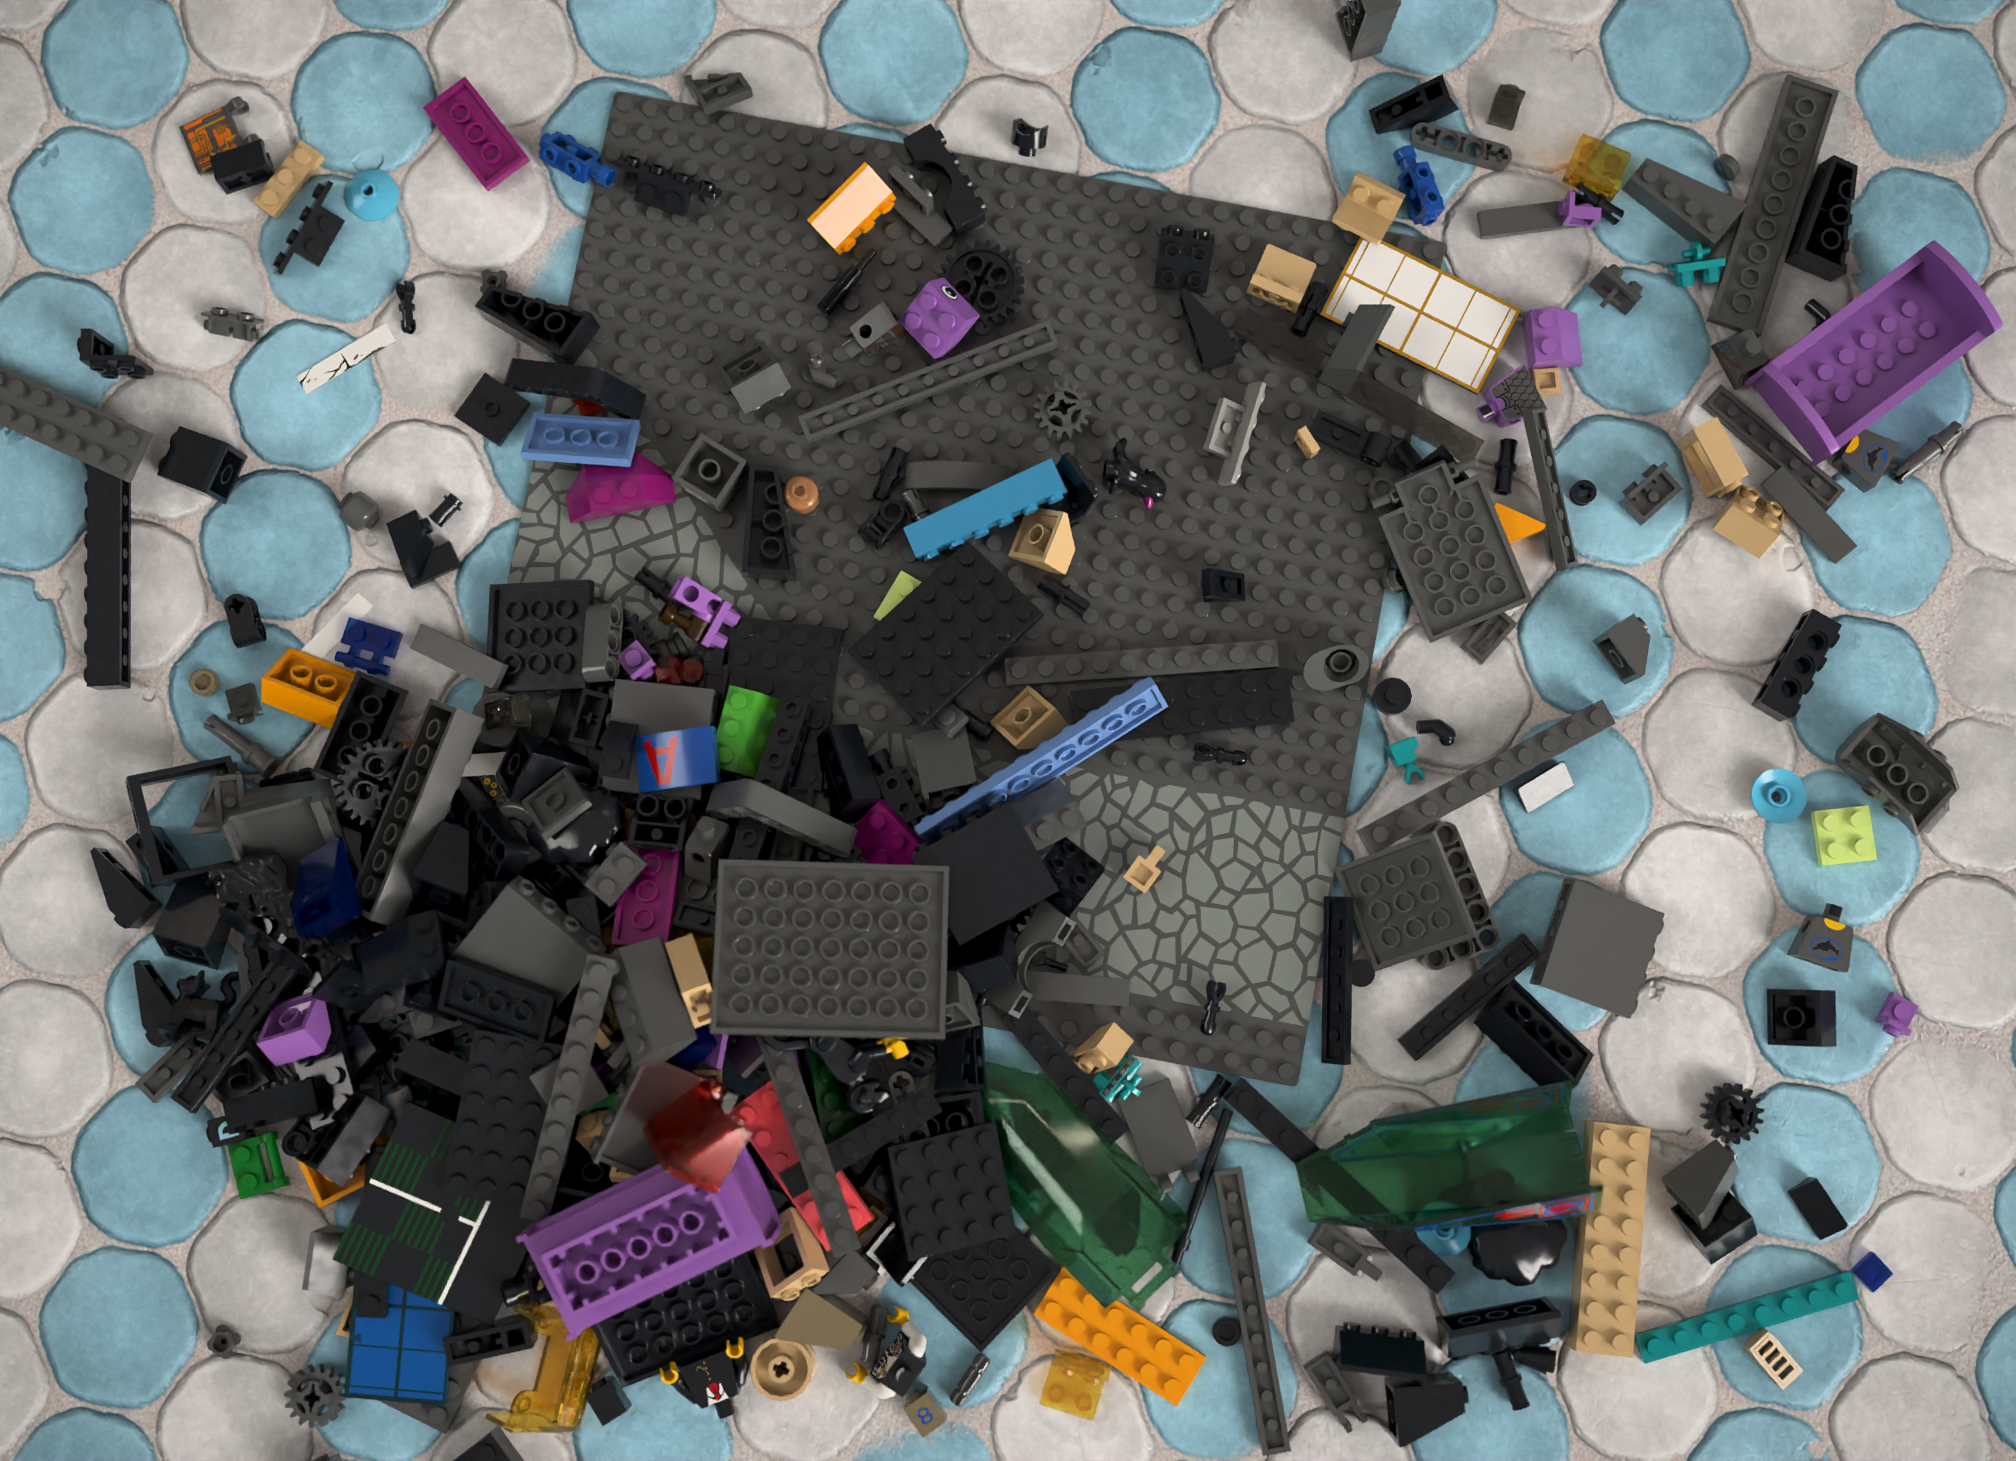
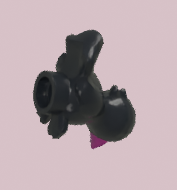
M1124 437L1116 442L1113 448L1114 461L1105 460L1103 481L1110 482L1109 494H1114L1117 488L1135 491L1142 498L1146 510L1152 508L1154 503L1164 498L1167 490L1166 484L1154 470L1150 472L1146 468L1145 474L1140 473L1136 465L1127 457L1125 452L1127 439Z

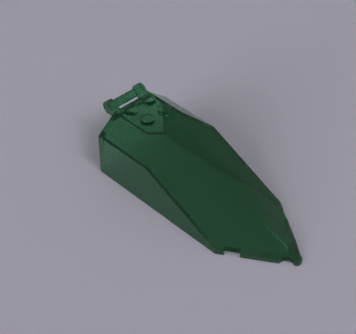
M985 1061L987 1091H980L985 1123L990 1121L996 1122L1011 1205L1042 1245L1104 1308L1121 1296H1124L1129 1304L1136 1311L1140 1312L1146 1306L1145 1302L1170 1277L1175 1278L1180 1273L1178 1266L1165 1253L1185 1231L1188 1215L1049 1075L1022 1072L1018 1068ZM1158 1262L1163 1268L1136 1293L1131 1287Z

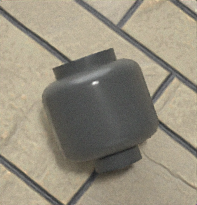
M361 491L354 494L349 492L337 506V509L340 510L339 518L355 531H361L365 528L371 530L380 519L376 515L379 511V505Z

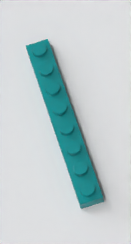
M1845 1270L1635 1333L1634 1338L1641 1360L1646 1364L1856 1301L1860 1298L1851 1272Z

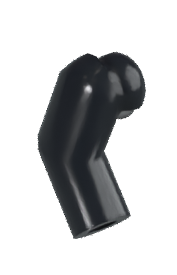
M1440 719L1416 721L1417 734L1434 733L1440 737L1439 741L1443 746H1450L1454 743L1456 733L1444 721Z

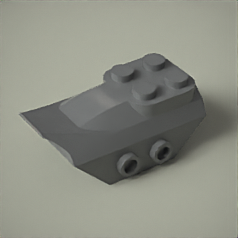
M1877 713L1859 725L1836 751L1835 760L1839 767L1861 786L1865 794L1876 798L1883 804L1882 809L1888 815L1898 818L1916 836L1920 832L1930 833L1950 810V798L1960 788L1954 769L1946 762L1947 758L1943 753L1932 749L1926 743L1927 740L1921 733L1881 713Z

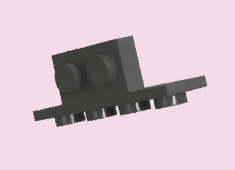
M878 156L869 164L871 169L895 195L896 199L893 201L894 206L892 208L932 246L936 247L954 230L934 210V197L932 193L924 186L920 188L914 182V177L907 169L903 168L901 170L895 164L890 168Z

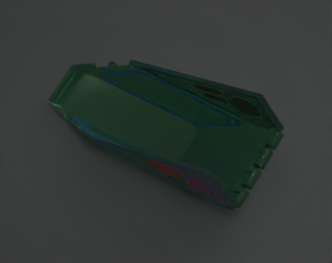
M1568 1080L1370 1121L1369 1125L1352 1135L1350 1133L1345 1135L1344 1139L1327 1149L1322 1148L1295 1164L1308 1222L1403 1233L1565 1219L1584 1216L1589 1211L1599 1210L1603 1187L1602 1185L1593 1187L1591 1185L1580 1186V1184L1590 1182L1584 1158L1574 1160L1572 1158L1582 1155L1577 1133L1575 1131L1565 1133V1130L1575 1127L1570 1109L1568 1108L1570 1107L1572 1081ZM1501 1200L1510 1201V1203L1496 1206Z

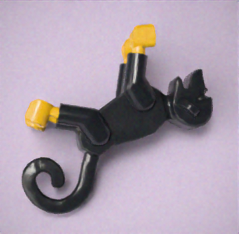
M761 1035L764 1042L777 1051L789 1052L800 1049L814 1051L829 1073L847 1085L845 1094L846 1104L853 1112L860 1115L873 1112L874 1105L879 1106V1103L891 1097V1094L886 1089L877 1087L881 1081L876 1078L865 1079L868 1065L875 1059L887 1057V1053L892 1052L894 1059H899L909 1053L906 1044L898 1039L879 1038V1040H876V1038L848 1043L841 1037H803L781 1040L774 1036Z

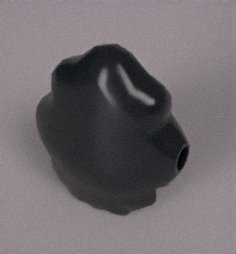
M579 783L592 806L548 840L542 836L534 821L528 826L526 837L530 846L539 851L547 862L559 864L567 861L577 869H585L597 864L614 842L620 843L627 838V819L624 804L619 802L618 797L611 794L608 789L603 786L591 788L585 783Z
M1507 1195L1492 1200L1487 1210H1492L1493 1212L1485 1211L1483 1215L1541 1204L1542 1202L1536 1200L1524 1203L1514 1195ZM1542 1205L1532 1206L1536 1207L1535 1210L1527 1211L1536 1212L1532 1214L1535 1218L1479 1223L1490 1225L1471 1224L1477 1226H1471V1239L1467 1247L1471 1255L1472 1265L1481 1270L1489 1279H1504L1513 1286H1526L1535 1283L1541 1270L1551 1269L1557 1265L1561 1249L1567 1240L1568 1230L1561 1219H1553L1556 1217L1553 1216L1554 1214H1544L1542 1211V1216H1548L1541 1219L1552 1220H1540L1538 1218L1539 1209ZM1521 1212L1501 1217H1494L1497 1214H1501L1496 1213L1481 1217H1475L1472 1219V1222L1501 1220V1218L1527 1212Z

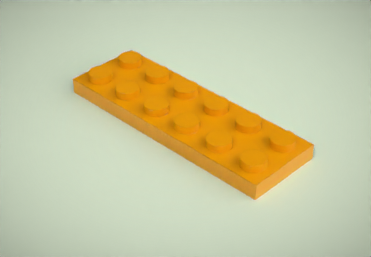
M1062 1265L1033 1312V1315L1175 1406H1178L1206 1359L1204 1354L1065 1265Z

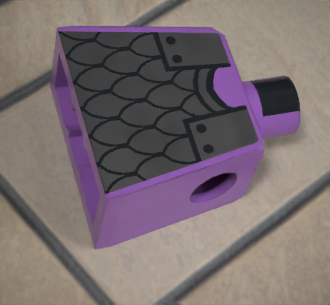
M1523 364L1484 393L1483 396L1486 404L1476 408V414L1482 423L1495 418L1498 426L1504 428L1524 422L1522 411L1543 407L1546 412L1548 409Z

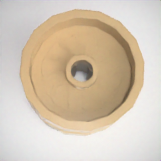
M775 1332L764 1339L752 1357L750 1367L752 1382L757 1390L768 1399L776 1401L791 1400L804 1392L814 1375L816 1367L815 1350L810 1344L779 1340L774 1337L777 1333ZM782 1361L788 1364L786 1368L780 1366Z

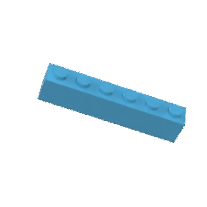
M1050 458L916 521L903 529L915 557L921 561L925 559V562H929L940 556L939 552L947 548L950 550L960 548L964 544V540L973 536L974 539H978L989 533L988 529L996 525L1004 527L1014 522L1013 518L1022 513L1024 516L1038 511V506L1043 503L1053 504L1064 498L1063 494L1067 493L1068 490L1055 462Z

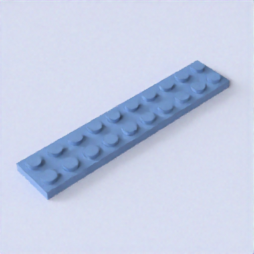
M1151 676L1135 682L1129 690L1113 696L1104 706L1088 712L1085 718L1079 722L1066 726L1054 738L1041 742L1032 752L1018 757L1007 768L996 771L982 784L971 787L966 794L957 800L949 801L945 804L944 808L935 814L924 817L914 828L924 842L929 841L932 845L941 840L939 837L940 833L951 827L955 831L965 826L964 820L977 813L979 817L990 812L988 807L996 802L1003 800L1004 804L1009 801L1012 803L1045 786L1161 712L1168 705Z

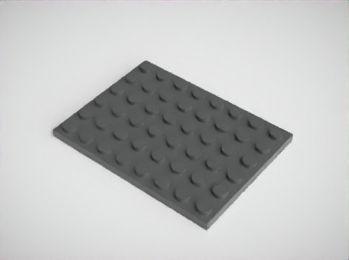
M719 859L710 1034L945 1040L949 866Z

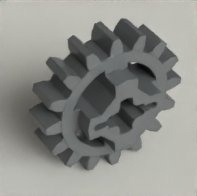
M1066 380L1063 386L1060 387L1057 381H1054L1053 389L1044 386L1045 395L1037 394V400L1040 403L1034 404L1033 410L1039 412L1034 415V420L1042 421L1039 424V430L1047 428V437L1055 433L1059 441L1062 435L1065 434L1068 440H1071L1072 432L1081 435L1082 430L1080 426L1088 427L1089 422L1085 418H1089L1092 415V411L1086 409L1091 406V400H1084L1087 392H1077L1078 384H1075L1072 388L1068 387L1069 384ZM1065 395H1069V396L1073 397L1074 399L1071 400V399H1069L1068 397H1066ZM1052 397H1054V402L1052 403V405L1047 406V408L1045 409L1046 403ZM1060 406L1067 410L1066 415H1062L1061 411H1058ZM1081 412L1078 420L1074 424H1072L1071 420L1073 416L1078 415V413ZM1054 421L1060 424L1061 427L1055 426L1051 422Z
M324 1363L316 1365L315 1369L310 1364L304 1367V1371L299 1370L294 1374L296 1379L288 1381L287 1384L292 1389L284 1393V1396L290 1398V1402L285 1404V1408H293L294 1411L290 1417L293 1418L298 1415L300 1417L299 1425L309 1421V1428L315 1427L318 1422L323 1427L329 1423V1420L334 1421L339 1417L337 1412L345 1410L346 1406L341 1401L349 1398V1396H346V1393L342 1392L347 1385L339 1381L343 1376L342 1373L336 1376L333 1374L334 1366L324 1370ZM311 1378L308 1386L301 1388L304 1381ZM329 1403H332L329 1410L325 1413H322L325 1404L327 1405Z

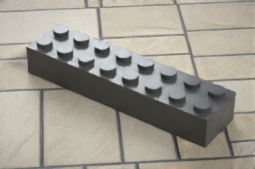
M429 699L346 902V907L371 921L388 926H393L407 917L408 907L413 897L412 873L442 821H444L445 816L450 811V803L454 793L461 784V776L465 766L470 761L476 739L482 732L484 718L437 700Z

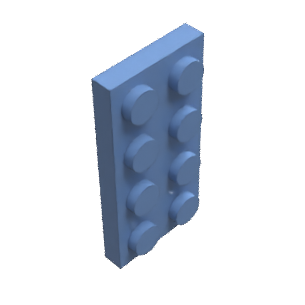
M533 412L521 450L523 460L630 467L641 428L640 421L635 419Z

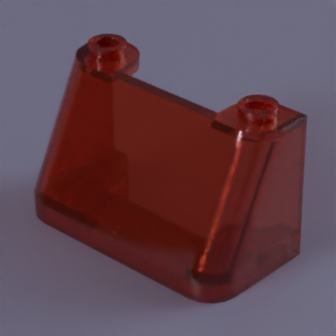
M710 1078L709 1081L703 1080L650 1118L643 1128V1132L660 1165L667 1173L708 1192L717 1194L752 1132L745 1124L747 1120L742 1115L733 1111L730 1114L724 1112L718 1100H724L727 1096L724 1090L725 1086L719 1081Z

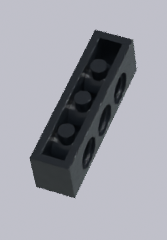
M1815 609L1804 612L1755 697L1752 706L1779 722L1794 718L1800 710L1801 704H1799L1801 697L1803 694L1806 695L1814 684L1812 680L1816 671L1819 672L1827 661L1825 655L1828 649L1833 648L1840 638L1838 632L1842 625ZM1809 637L1816 643L1815 650L1811 649L1808 645ZM1796 660L1803 666L1802 673L1795 669ZM1782 684H1786L1789 687V696L1783 694L1781 690Z

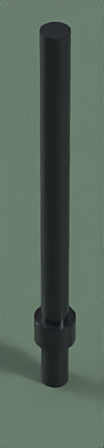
M1225 1108L1222 1110L1179 1235H1175L1172 1244L1174 1250L1167 1267L1173 1271L1178 1272L1184 1252L1189 1250L1192 1241L1189 1238L1233 1115L1231 1110Z

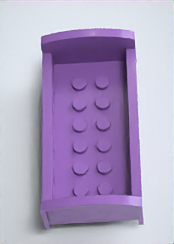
M1931 241L1745 381L1744 384L1747 387L1751 384L1811 457L1812 461L1809 465L1814 467L1837 452L1843 445L1985 338L2003 326V322L1987 295L1968 271L1936 241Z
M731 1126L722 1130L719 1135L548 1218L530 1223L516 1237L518 1243L524 1241L569 1331L565 1337L567 1341H571L577 1338L584 1329L759 1245L765 1248L774 1244L783 1229V1225L756 1164L734 1127Z

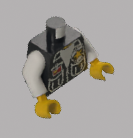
M893 1306L897 1311L896 1317L887 1314L886 1318L889 1322L902 1326L901 1330L871 1370V1375H868L867 1370L855 1362L852 1365L857 1368L856 1373L853 1376L845 1373L848 1379L856 1384H862L866 1390L880 1399L893 1397L896 1393L901 1397L905 1396L927 1364L925 1354L926 1337L911 1320L908 1321V1311L898 1306Z

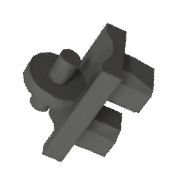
M1617 265L1604 266L1589 286L1604 298L1599 306L1604 308L1610 303L1626 316L1642 298L1640 293L1643 287L1636 281H1631L1629 284L1624 282L1620 278L1623 274L1622 269Z

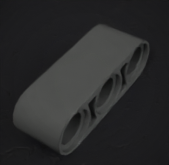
M618 603L592 604L587 608L582 657V675L587 682L615 681L618 677L623 612Z

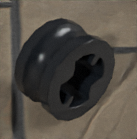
M1580 480L1571 487L1569 497L1575 505L1585 506L1595 499L1597 490L1591 481ZM1578 487H1580L1582 490H1588L1589 493L1586 495L1588 499H1586L1584 496L1579 497L1577 495V492L1580 491Z

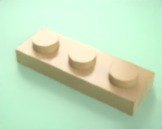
M301 140L252 202L277 220L325 158Z

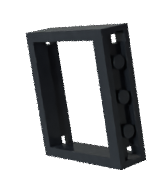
M231 756L126 776L125 784L151 888L220 873V868H224L226 864H234V862L230 860L163 875L142 787L222 771V775L240 774L237 764L232 763Z

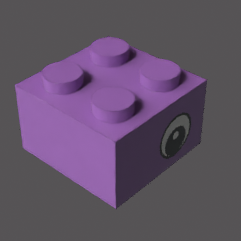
M942 277L929 281L899 318L898 322L936 359L950 354L980 315Z

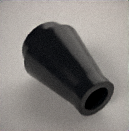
M1523 1346L1514 1350L1513 1362L1544 1375L1547 1372L1554 1373L1556 1350H1551L1550 1346Z

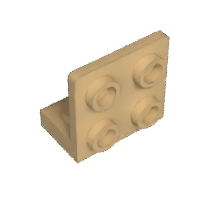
M1358 171L1331 221L1337 224L1339 228L1361 236L1366 242L1379 245L1406 195Z
M1268 244L1246 293L1296 313L1316 268V263Z

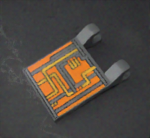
M234 97L225 106L179 127L199 175L213 170L209 156L257 140H261L265 147L263 140L256 134H250L243 141L232 117L245 114L250 110L248 103L243 101L241 97Z

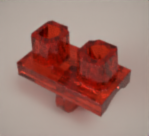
M674 656L667 658L669 665L655 667L659 684L690 687L689 683L698 682L703 676V666L695 659L682 661Z

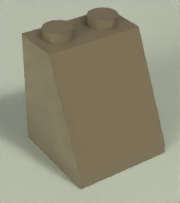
M815 1284L804 1289L774 1336L784 1341L848 1350L851 1344L857 1346L868 1327L864 1324L867 1316L835 1294H816L813 1291L816 1286Z

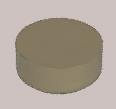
M199 669L191 675L189 684L195 694L208 697L218 691L220 679L211 670Z

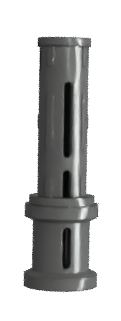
M216 714L211 715L206 720L211 723L210 725L204 723V729L210 731L239 753L243 763L246 765L251 764L260 771V775L263 778H269L279 768L281 764L280 758L277 756L272 757L263 750V745L260 743L250 742Z

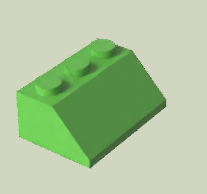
M729 685L717 731L721 771L755 779L781 702L780 699Z

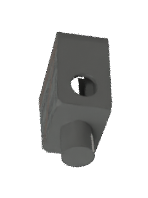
M881 302L850 326L854 337L842 346L851 358L863 350L870 356H874L908 333L898 322L899 319L884 302Z
M1751 328L1735 333L1711 345L1734 390L1744 386L1745 381L1769 363V359L1762 348L1761 340L1756 337Z

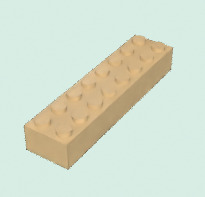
M1585 1120L1579 1196L1595 1194L1593 1209L1587 1211L1589 1210L1591 1195L1583 1196L1590 1197L1588 1208L1583 1210L1586 1212L1578 1215L1567 1342V1345L1577 1352L1633 1358L1651 1128ZM1579 1197V1198H1581V1199H1585V1200H1582L1583 1203H1581V1206H1583V1207H1579V1208H1583V1209H1584V1208H1585V1203H1586V1198Z

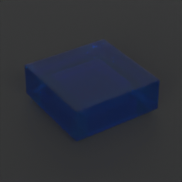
M1871 1251L1850 1270L1872 1293L1893 1275L1892 1271Z

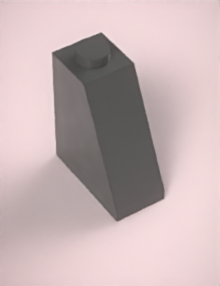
M1717 1139L1662 1177L1667 1192L1702 1230L1709 1226L1739 1173L1736 1164L1737 1155L1728 1145L1724 1147Z

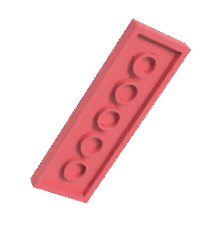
M771 1080L733 1107L730 1113L828 1252L831 1249L810 1189L792 1199L778 1174L800 1160ZM841 1170L836 1173L855 1230L857 1231L870 1222L874 1215Z

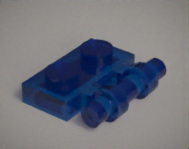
M349 617L340 643L350 646V649L347 653L337 651L335 661L343 663L344 667L354 669L357 667L367 670L368 674L374 676L378 674L388 676L391 667L382 664L384 657L396 658L403 633ZM361 650L373 653L372 658L368 660L359 657Z

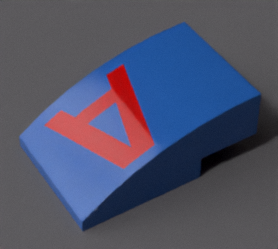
M716 727L689 728L635 738L640 792L652 793L721 783Z

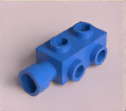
M559 131L552 135L547 132L542 136L539 143L541 147L539 159L548 163L551 167L562 171L582 184L591 178H595L598 184L608 188L615 180L617 170L607 163L601 164L602 156L593 147L586 148L576 142L572 135H564Z
M1412 145L1403 146L1393 153L1396 164L1402 170V173L1397 177L1400 184L1399 192L1406 195L1405 200L1409 208L1407 215L1414 222V225L1428 226L1436 222L1437 217L1445 210L1443 198L1440 196L1428 161L1416 163L1417 155Z

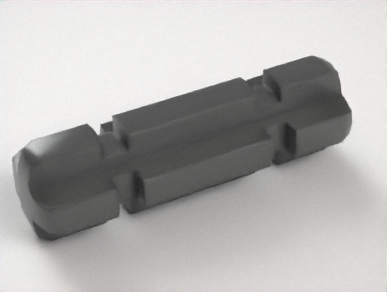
M981 1353L977 1354L973 1361L974 1365L968 1368L958 1383V1389L955 1388L950 1395V1401L959 1407L964 1405L968 1397L967 1394H971L983 1376L982 1372H985L990 1365V1359Z

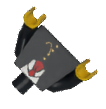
M739 1337L738 1345H731L730 1340H727L726 1348L681 1365L679 1367L680 1372H677L675 1362L669 1363L671 1369L669 1372L663 1371L662 1368L659 1369L662 1382L671 1384L679 1394L692 1404H698L701 1409L714 1404L719 1419H723L735 1413L730 1398L738 1395L741 1387L745 1385L749 1361L743 1349V1338Z

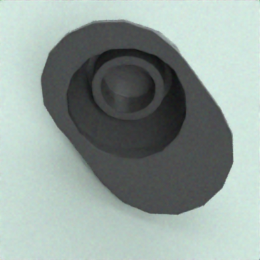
M1336 643L1312 654L1306 660L1303 668V677L1306 683L1315 690L1326 691L1361 680L1369 668V659L1365 651L1359 646Z

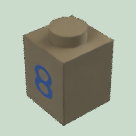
M928 1387L923 1391L918 1388L906 1397L908 1402L904 1405V1411L923 1438L946 1422L947 1414Z

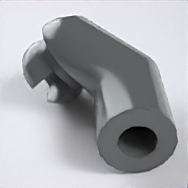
M812 353L807 360V368L811 379L816 383L835 390L839 377L826 372L824 358L820 353Z

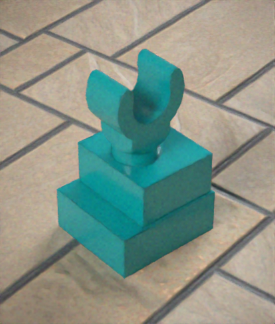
M1415 736L1385 747L1393 767L1404 765V781L1407 785H1412L1410 775L1413 772L1417 773L1420 780L1425 779L1423 771L1417 768L1413 761L1417 759L1414 748L1419 747Z

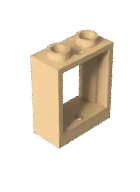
M1718 417L1693 428L1676 442L1707 498L1715 494L1720 498L1732 492L1735 488L1743 485L1741 479L1749 475Z
M693 934L665 943L694 1028L710 1023L712 988Z
M789 1207L779 1214L783 1229L774 1244L765 1248L762 1245L754 1248L770 1297L783 1298L785 1301L798 1297L801 1290L817 1284L821 1280L820 1277L830 1271L818 1238L798 1209ZM793 1233L804 1267L785 1279L774 1245Z

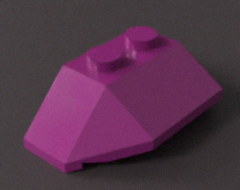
M638 452L634 453L630 467L584 464L565 496L571 524L677 502L672 476Z

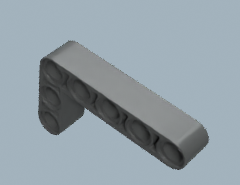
M750 779L715 784L705 810L709 815L720 819L750 816L823 851L843 858L850 857L857 834L856 828Z
M1447 821L1432 826L1429 832L1436 830L1438 834V830L1441 827L1449 831L1448 841L1442 842L1440 840L1447 859L1451 853L1457 854L1460 859L1457 868L1451 866L1457 884H1459L1461 879H1466L1470 883L1469 892L1466 894L1461 892L1468 911L1471 905L1475 904L1479 907L1481 913L1478 919H1472L1478 936L1463 941L1465 952L1462 955H1457L1454 952V945L1437 950L1440 960L1436 965L1429 963L1428 954L1419 956L1421 965L1428 970H1441L1493 950L1499 945L1501 939L1460 833L1453 823ZM1484 930L1489 932L1491 936V941L1486 946L1481 944L1479 939L1480 933Z

